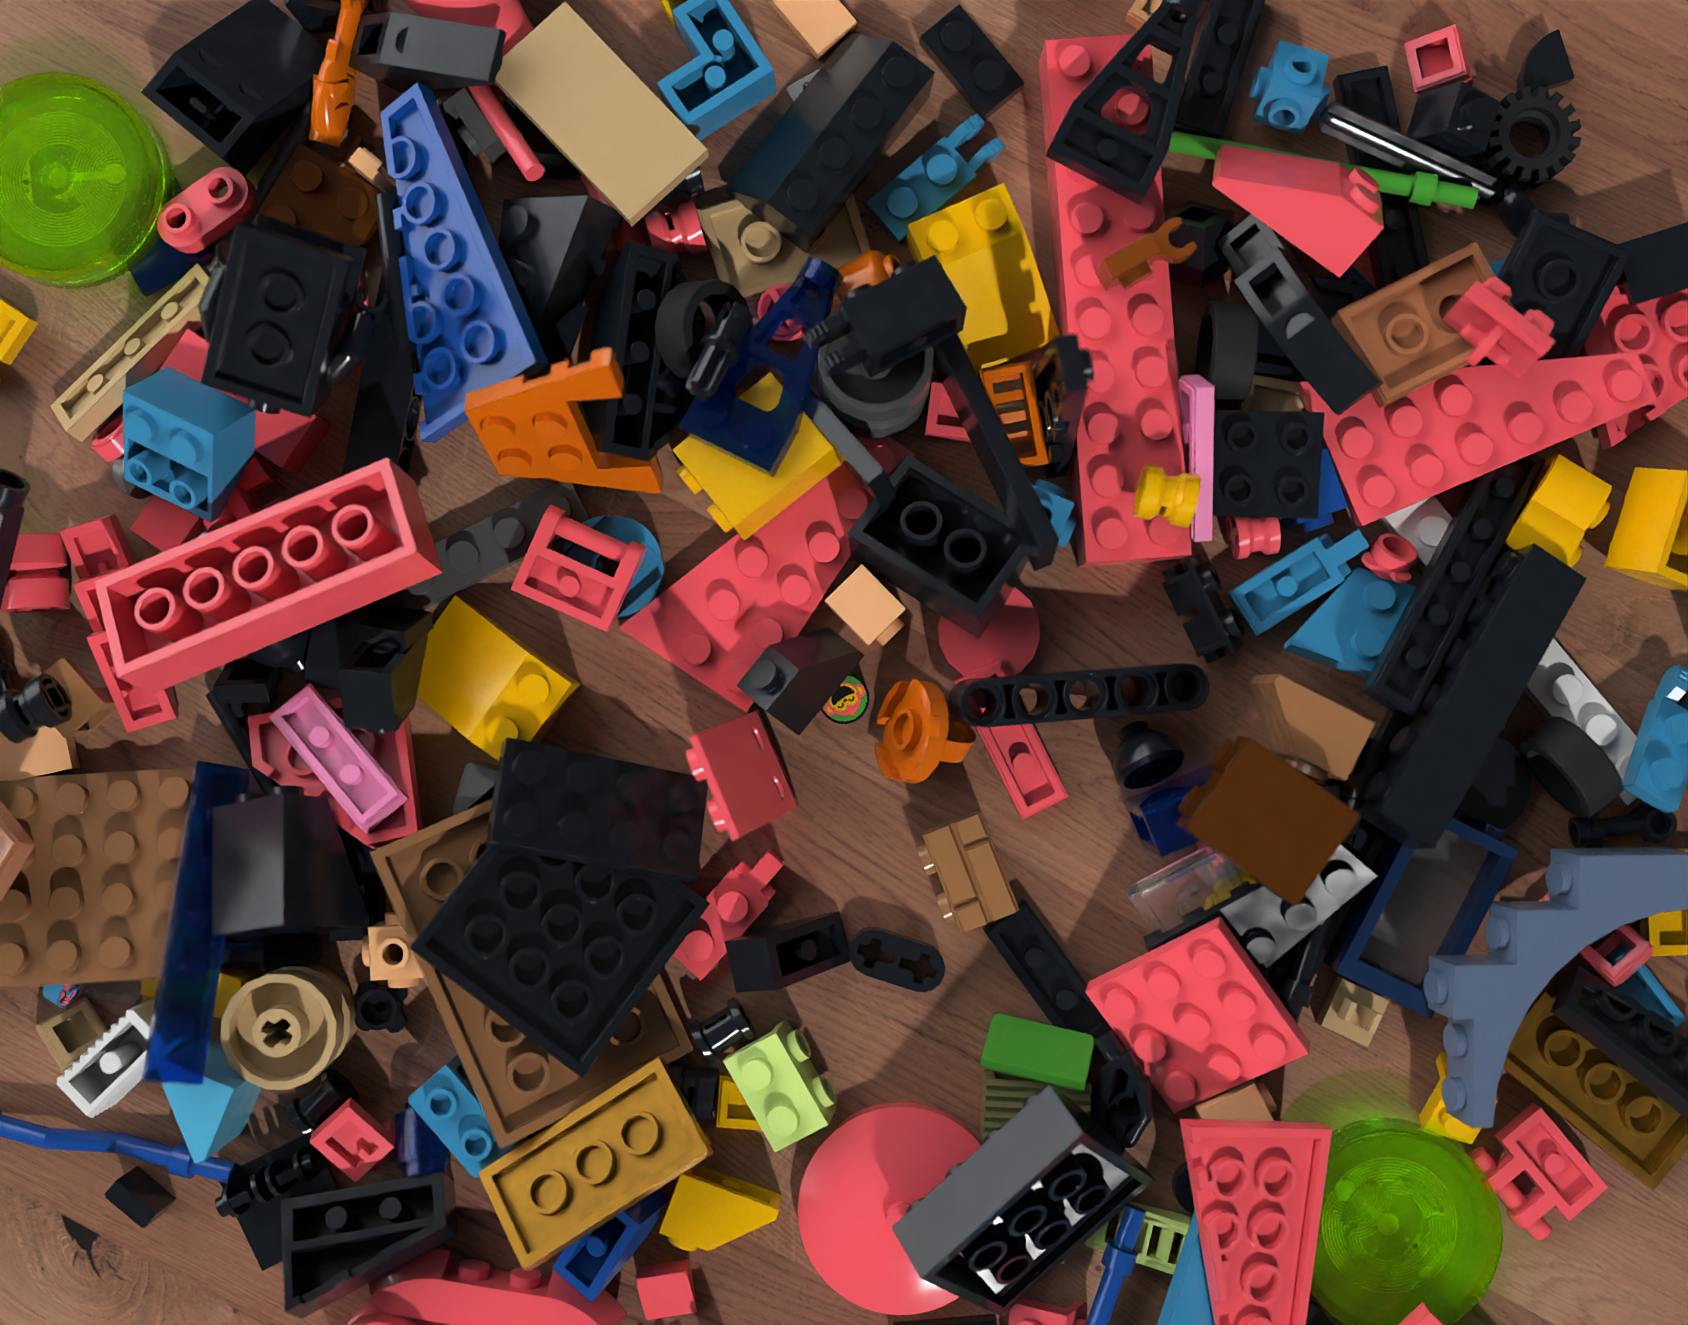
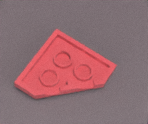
M342 698L327 700L344 720ZM275 711L248 717L252 766L281 786L304 787V795L327 797L336 824L372 849L380 848L423 829L409 715L397 731L377 734L368 732L363 728H350L409 798L368 834L357 826L269 718Z

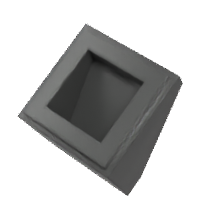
M474 761L466 764L452 807L453 813L458 814L481 804L494 792L498 766L483 761Z

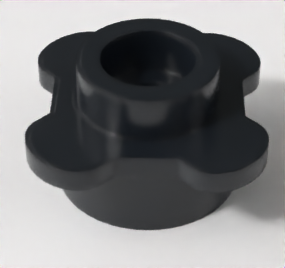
M370 979L359 984L356 990L359 997L356 1004V1026L362 1031L382 1030L385 1028L391 1033L401 1031L407 1023V1019L403 1014V1001L408 997V988H389L388 985H379L374 980L370 981ZM378 1002L386 1004L384 1011H380L377 1008Z

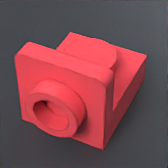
M350 1097L311 1133L309 1143L356 1183L370 1169L373 1172H377L391 1159L396 1150L395 1140L398 1125L391 1119H388L381 1125Z

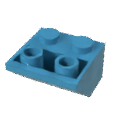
M166 367L123 390L124 480L209 522H213L219 518L254 454L256 410L210 386L200 384L201 382L183 373Z

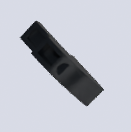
M1250 214L1216 242L1236 272L1238 278L1234 281L1250 306L1294 366L1335 414H1342L1384 383L1329 298L1320 295L1280 234Z

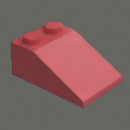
M1224 144L1216 152L1212 186L1339 278L1384 228L1380 192L1377 191L1380 185L1370 174L1361 168L1355 167L1351 172L1338 162Z

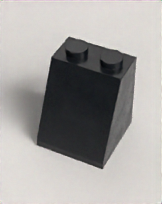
M277 786L271 788L270 796L261 793L236 795V803L213 808L212 936H312L369 927V915L327 797L304 795V787Z

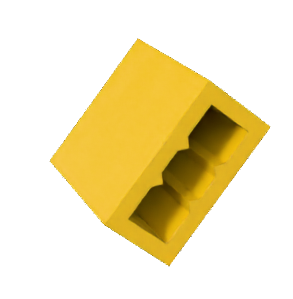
M771 372L672 449L683 463L676 470L678 475L694 495L703 489L714 503L706 510L725 534L734 527L744 541L841 465L832 445Z

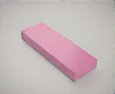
M1199 374L1185 375L1179 379L1185 472L1199 475L1201 478L1197 507L1192 522L1189 525L1190 539L1194 542L1211 541L1213 525L1214 386Z
M311 683L306 685L269 716L357 826L368 834L409 799L350 727H345L344 720Z

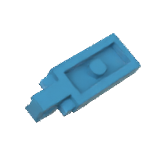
M1359 529L1354 532H1348L1334 542L1327 533H1324L1319 537L1308 540L1226 592V595L1252 636L1260 635L1344 582V577L1352 572L1346 561L1367 549L1370 545Z

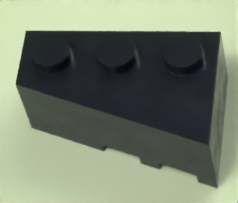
M589 195L504 199L498 246L549 365L543 369H551V365L570 359L589 307L583 304L595 274L602 277L607 261L601 258L613 228L620 230L624 220L614 208Z
M441 1171L281 1200L285 1312L303 1319L457 1236L458 1226L454 1182Z

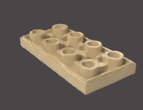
M566 2L562 3L503 56L502 66L496 75L495 84L631 226L635 225L709 157L708 149Z

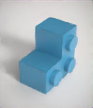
M687 0L672 10L678 35L694 59L657 82V86L664 105L699 141L776 93L773 67L729 0Z

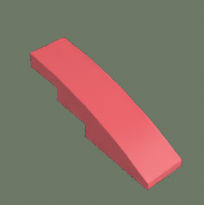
M116 513L59 531L80 579L73 584V587L93 631L86 639L126 732L129 733L177 718L179 712L173 686L153 694L117 678L94 583V581L135 564Z

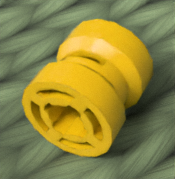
M1146 464L1138 482L1133 516L1151 520L1157 515H1161L1162 518H1167L1170 525L1188 528L1198 503L1201 485L1200 476L1186 472L1178 476H1167L1162 467Z

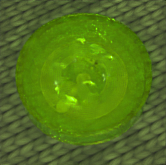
M43 72L18 78L0 87V265L33 282L62 289H83L99 286L131 271L149 255L160 240L157 220L162 207L174 198L172 163L167 148L156 128L137 108L117 92L96 80L82 75L64 72Z
M1387 1117L1359 1120L1334 1130L1331 1135L1310 1292L1332 1316L1345 1325H1398L1421 1302L1425 1303L1447 1325H1452L1466 1315L1480 1301L1489 1288L1499 1265L1503 1243V1224L1500 1207L1490 1182L1479 1166L1464 1151L1445 1137L1421 1127V1124L1413 1121Z

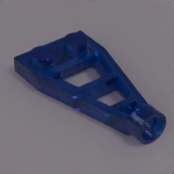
M808 257L794 283L742 339L738 349L740 357L737 364L727 368L716 393L708 401L699 400L695 396L678 426L683 434L774 477L799 431L818 361L819 348L810 349L804 339L798 356L791 360L767 349V344L780 325L786 320L790 319L807 327V330H809L812 326L829 318L834 301L833 298L844 280V277L837 269L817 258ZM810 290L819 295V297L812 298L807 295V291ZM765 364L782 372L784 375V386L779 403L771 411H764L737 398L735 394L738 383L757 365Z

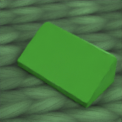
M995 1013L989 1028L980 1066L985 1069L1081 1092L1084 1091L1088 1078L1095 1038L1091 1034Z

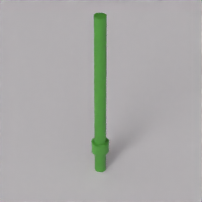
M1175 130L1172 132L1168 150L1170 152L1215 160L1216 152L1224 144L1338 162ZM1338 162L1351 172L1355 167L1361 168L1378 182L1380 188L1377 191L1408 197V203L1430 206L1432 202L1473 209L1478 197L1479 188L1438 181V175L1416 171L1414 176Z

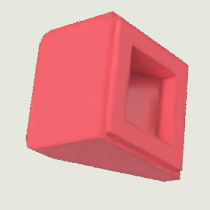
M1456 24L1404 43L1416 94L1458 81L1465 83L1473 81L1464 36Z
M690 1259L639 1266L635 1279L646 1320L696 1313L698 1311Z

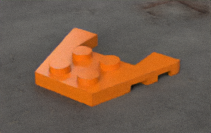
M603 348L592 352L591 361L574 367L569 360L551 365L549 375L528 381L526 376L521 375L467 393L464 412L498 474L646 493H662L663 474L656 457L654 456L650 461H640L597 452L593 437L576 402L580 400L622 397L624 378L611 348Z

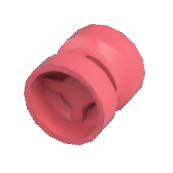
M694 200L678 204L675 211L664 213L658 209L644 215L652 247L675 254L687 251L695 255L708 251Z

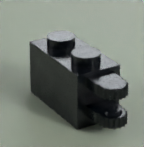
M933 255L920 263L917 260H911L902 264L892 273L890 278L874 286L864 284L853 289L846 295L844 301L840 303L839 312L812 326L805 333L804 339L810 349H815L846 336L849 344L828 354L821 361L820 366L826 376L831 377L862 363L871 378L963 331L967 307L940 262Z

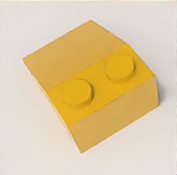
M1004 183L908 224L906 243L913 259L920 263L935 255L967 307L963 331L957 333V336L977 375H979L978 370L1005 364L1050 344L1054 337L1060 336L1025 229Z
M1634 468L1618 523L1609 545V552L1604 567L1643 582L1688 594L1687 470Z
M455 595L433 625V629L428 632L417 697L465 738L499 761L501 745L507 737L539 744L581 683L458 595Z

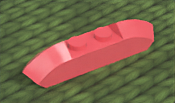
M431 1249L368 1283L370 1296L383 1314L451 1325H618L628 1314L622 1305L605 1289L593 1302H590L554 1269L551 1278L542 1277L541 1272L535 1269L531 1271L522 1270V1267L514 1268L511 1271L491 1269L489 1263L477 1259H466L455 1263L453 1262L451 1250Z

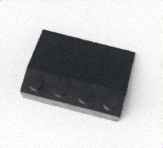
M1048 1085L1043 1091L1028 1098L1023 1105V1109L1003 1127L992 1131L985 1138L983 1145L970 1157L952 1167L945 1175V1179L928 1195L912 1203L907 1209L906 1214L892 1226V1229L920 1279L1002 1316L1155 1179L1145 1167L1079 1105L1051 1085Z

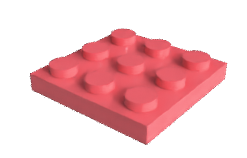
M1221 917L1089 981L1085 991L1126 1049L1131 1050L1144 1073L1149 1075L1151 1083L1173 1113L1309 1054L1310 1041Z

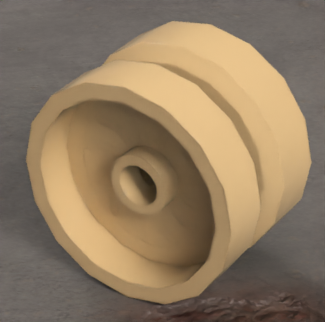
M318 964L284 965L247 982L229 1000L221 1019V1045L229 1065L245 1081L266 1090H290L310 1082L321 1072L331 1067L349 1049L357 1031L355 1024L356 1002L350 987L334 971Z

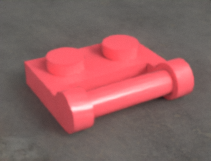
M551 504L540 521L511 586V590L610 633L634 576L644 560L647 546L633 540L629 544L566 517V510ZM558 535L620 563L614 577L551 550L554 539Z

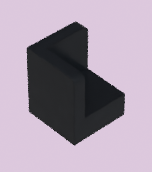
M1189 201L1165 215V222L1176 217H1180L1183 222L1179 229L1168 235V240L1175 248H1183L1194 241L1197 248L1187 260L1177 264L1168 263L1169 276L1171 280L1202 288L1226 273L1230 268L1229 261L1216 242L1233 229L1234 212Z

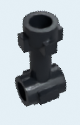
M1646 802L1639 803L1637 807L1631 810L1629 815L1599 819L1597 812L1588 819L1572 817L1568 821L1569 837L1575 848H1603L1604 839L1633 835L1642 836L1644 842H1665L1667 838L1675 833L1677 828L1675 814L1672 812L1665 814Z

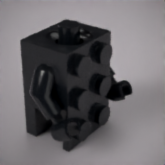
M261 213L257 214L255 225L244 221L236 223L231 246L228 240H223L216 246V255L221 267L212 270L198 303L205 341L209 344L200 384L249 399V407L263 413L279 414L282 409L304 417H312L330 399L332 387L342 384L364 359L377 328L376 322L386 318L389 313L387 293L383 295L382 303L372 308L364 304L368 295V286H362L357 290L367 249ZM356 295V304L359 313L352 314L350 318Z

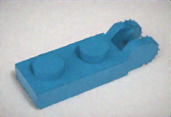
M974 114L959 125L947 139L945 137L941 138L866 202V208L898 246L906 241L908 224L944 209L976 181L977 175L998 158L1006 148L999 138H995L986 143L968 163L957 152L964 144L972 140L985 123L978 114Z
M1678 664L1669 667L1665 674L1661 676L1662 678L1657 686L1654 699L1648 702L1622 781L1624 790L1665 814L1678 810L1688 780V695L1685 697L1686 701L1682 707L1676 704L1687 691L1688 670Z

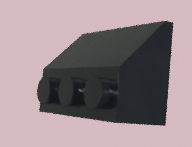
M907 454L889 478L896 490L895 494L897 497L883 508L873 499L848 532L851 558L979 639L1009 598L1028 561V557L1006 513L910 454Z

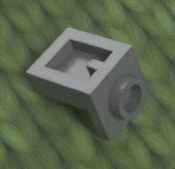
M462 88L457 93L450 92L444 94L436 100L450 134L457 131L475 156L484 151L491 162L496 165L510 155L465 88Z

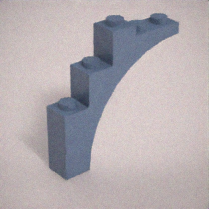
M1668 847L1550 848V864L1546 870V884L1550 891L1549 901L1492 902L1490 917L1485 924V937L1489 945V954L1429 955V971L1425 974L1423 982L1425 997L1428 1000V1008L1448 1017V1024L1443 1030V1045L1447 1053V1078L1444 1079L1442 1084V1097L1446 1106V1113L1471 1128L1493 1127L1497 1086L1507 1052L1530 1005L1555 973L1587 945L1622 925L1661 912L1688 909V852Z

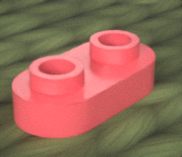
M231 167L213 169L161 208L157 218V229L160 237L180 252L191 254L202 251L233 229L236 223L244 221L252 214L257 203L255 186L236 169L234 170ZM228 186L227 193L223 197L218 198L219 191ZM186 215V221L183 226L177 228L179 221Z

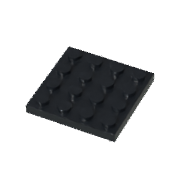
M488 846L408 948L577 1076L583 1078L710 903L682 881Z

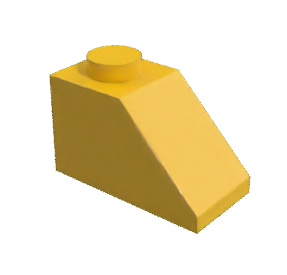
M696 1164L679 1176L659 1233L668 1236V1241L680 1249L696 1251L697 1248L710 1251L775 1221L780 1210L781 1194Z

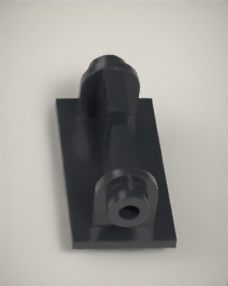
M1199 554L1185 561L1189 568L1187 571H1184L1181 563L1162 571L1166 581L1161 584L1177 615L1196 608L1199 617L1182 625L1197 657L1203 656L1206 663L1209 664L1226 656L1222 648L1225 645L1231 655L1235 654L1243 646L1240 637L1245 636V631L1236 611L1232 607L1227 610L1224 607L1217 592L1222 589V584L1214 566L1210 561L1203 563Z

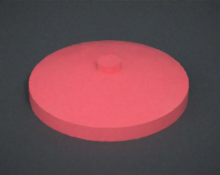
M890 1102L873 1105L849 1115L835 1125L821 1139L812 1152L802 1175L798 1197V1225L801 1239L812 1265L823 1280L848 1301L862 1308L890 1315H913L929 1312L959 1298V1296L920 1279L894 1233L892 1226L906 1214L907 1209L912 1203L924 1198L939 1185L952 1167L964 1162L983 1145L979 1138L952 1115L928 1105L911 1102Z

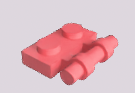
M1533 1102L1494 1135L1507 1151L1499 1159H1493L1482 1146L1475 1148L1467 1157V1160L1476 1169V1178L1487 1192H1495L1508 1207L1506 1211L1508 1217L1518 1228H1525L1536 1241L1546 1238L1551 1233V1226L1542 1216L1553 1207L1561 1216L1570 1221L1609 1188L1545 1111ZM1522 1171L1525 1172L1537 1187L1527 1195H1524L1512 1181Z

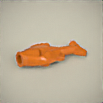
M340 0L341 7L334 40H328L326 56L321 64L319 74H313V99L309 140L340 148L352 110L360 73L349 67L360 16L367 7L369 0Z

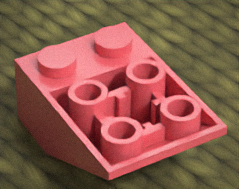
M760 710L689 737L693 748L685 751L686 757L696 780L699 782L706 779L714 798L707 802V806L719 833L728 829L733 841L798 807L799 803Z

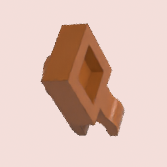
M1176 217L1167 220L1152 235L1149 233L1103 259L1095 274L1105 291L1121 283L1124 290L1140 283L1153 273L1149 266L1155 260H1164L1172 264L1187 260L1197 248L1194 241L1183 248H1175L1168 240V235L1175 232L1182 225L1181 218Z

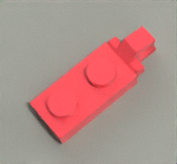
M769 849L752 869L743 861L735 869L732 867L706 896L705 900L710 903L672 956L701 981L727 952L724 941L741 936L770 904V899L777 891L768 882L782 868L785 862Z

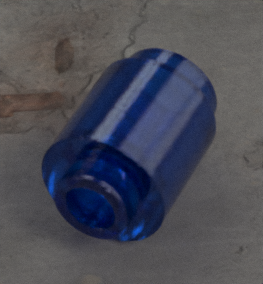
M409 1102L404 1105L405 1111L394 1116L397 1167L403 1170L404 1178L441 1171L447 1175L446 1163L451 1161V1151Z

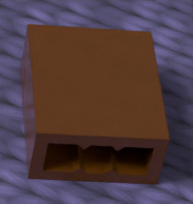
M1238 736L1234 742L1228 739L1214 754L1210 762V766L1214 771L1202 787L1198 784L1193 786L1181 801L1178 811L1183 815L1176 825L1274 895L1297 907L1361 815L1253 738Z

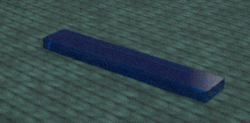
M197 761L194 765L142 1082L191 1086L203 1084L225 936H212L213 808L236 803V795L247 794L250 769Z

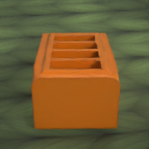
M1031 360L978 370L980 382L1001 424L1023 420L1028 422L1029 430L1007 434L1011 444L1030 440L1031 451L1016 453L1023 468L1049 464ZM1021 378L1023 389L994 394V383ZM1024 399L1026 409L998 414L996 404Z

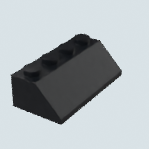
M849 32L728 184L725 192L807 254L811 246L823 234L828 224H831L845 206V202L850 195L856 192L929 99L935 72L893 40Z

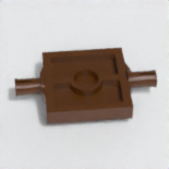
M356 136L344 159L340 162L336 159L325 158L299 142L250 224L255 225L257 214L261 213L366 249L378 229L375 195L382 192L369 185L348 160L359 146L362 149L366 148L371 153L376 148Z

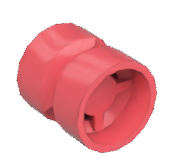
M18 534L0 612L30 613L70 609L69 580L60 575V570L67 566V550L61 535Z

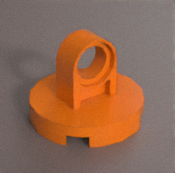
M911 679V682L899 681L895 683L885 696L876 724L885 725L883 744L874 743L878 767L887 779L917 784L929 777L939 761L950 763L963 761L974 744L976 735L971 726L961 724L951 714H948V706L944 694L935 683Z

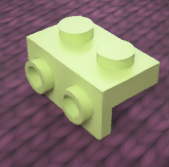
M786 1019L778 1023L772 1032L732 1052L723 1061L774 1152L829 1125L837 1109L835 1104L837 1096L830 1080L824 1074L819 1076L809 1059L811 1057V1050L806 1038L798 1029L793 1030Z

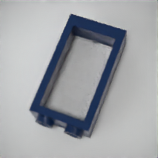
M1459 809L1454 813L1435 849H1409L1388 835L1373 864L1377 877L1359 891L1324 959V962L1335 972L1432 1019L1435 1011L1428 1008V1000L1425 997L1423 987L1425 974L1429 971V955L1466 954L1519 850L1502 842L1506 832L1477 818L1472 827L1456 820L1455 817ZM1360 955H1362V956H1364V957H1366V958H1368V959H1370V960L1376 962L1377 964H1375V963H1373V962H1371V961H1369V960H1367V959L1361 957Z

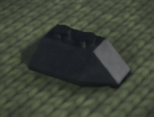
M633 241L625 243L596 300L588 357L589 362L591 361L592 352L603 348L612 349L624 378L623 394L621 398L583 400L582 404L597 452L640 461H650L658 453L657 451L675 438L693 419L696 396L687 392L685 385L687 379L676 376L665 365L657 348L655 334L658 308L666 293L679 283H685L688 280L681 270L683 266L678 254ZM700 305L694 314L692 325L693 341L699 356L701 353L698 345L701 338L704 337L706 319Z

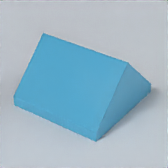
M204 1037L154 1063L194 1164L206 1160L244 1132L261 1087L245 1081L229 1065L221 1044Z

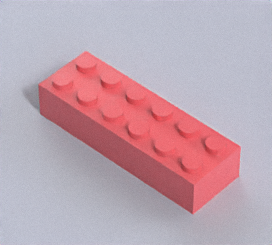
M387 457L94 581L117 678L154 694L443 573L415 481Z

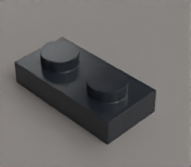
M960 4L920 36L919 45L983 121L1023 89L1025 83Z

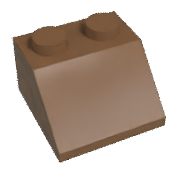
M1280 674L1253 675L1249 682V687L1270 751L1283 758L1285 762L1309 779L1321 784H1325L1328 778L1347 781L1375 722Z

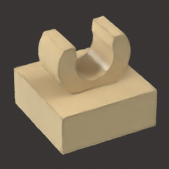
M1337 975L1315 1022L1368 1047L1390 1000Z

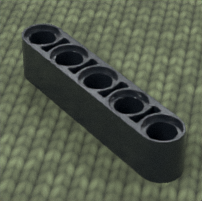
M1165 663L974 678L960 681L952 688L948 696V708L953 718L961 724L984 728L1189 711L1198 708L1205 702L1209 695L1210 684L1208 676L1200 667L1187 663ZM1180 674L1184 679L1185 691L1177 700L1171 692V681L1175 675ZM1129 677L1135 683L1136 695L1133 701L1126 704L1121 697L1120 690L1123 681ZM1080 681L1086 687L1087 697L1084 704L1077 709L1071 703L1069 696L1073 684ZM1029 684L1036 691L1037 703L1034 709L1025 713L1019 706L1018 697L1021 689ZM978 688L985 694L987 704L980 716L973 717L969 713L966 703L969 694Z

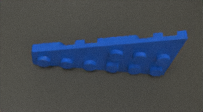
M415 83L381 111L380 114L388 175L396 180L399 208L392 210L395 230L402 231L405 256L398 259L408 340L416 343L419 373L413 374L415 394L422 395L425 421L419 422L420 436L423 442L435 443L469 420L464 412L467 393L521 375L530 378L549 365L433 91L430 87Z

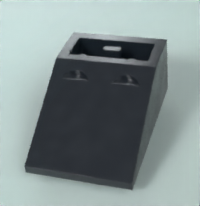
M250 0L176 50L141 93L230 167L246 176L303 108L310 96L313 95V74H319L321 64L326 56L327 47L271 1Z

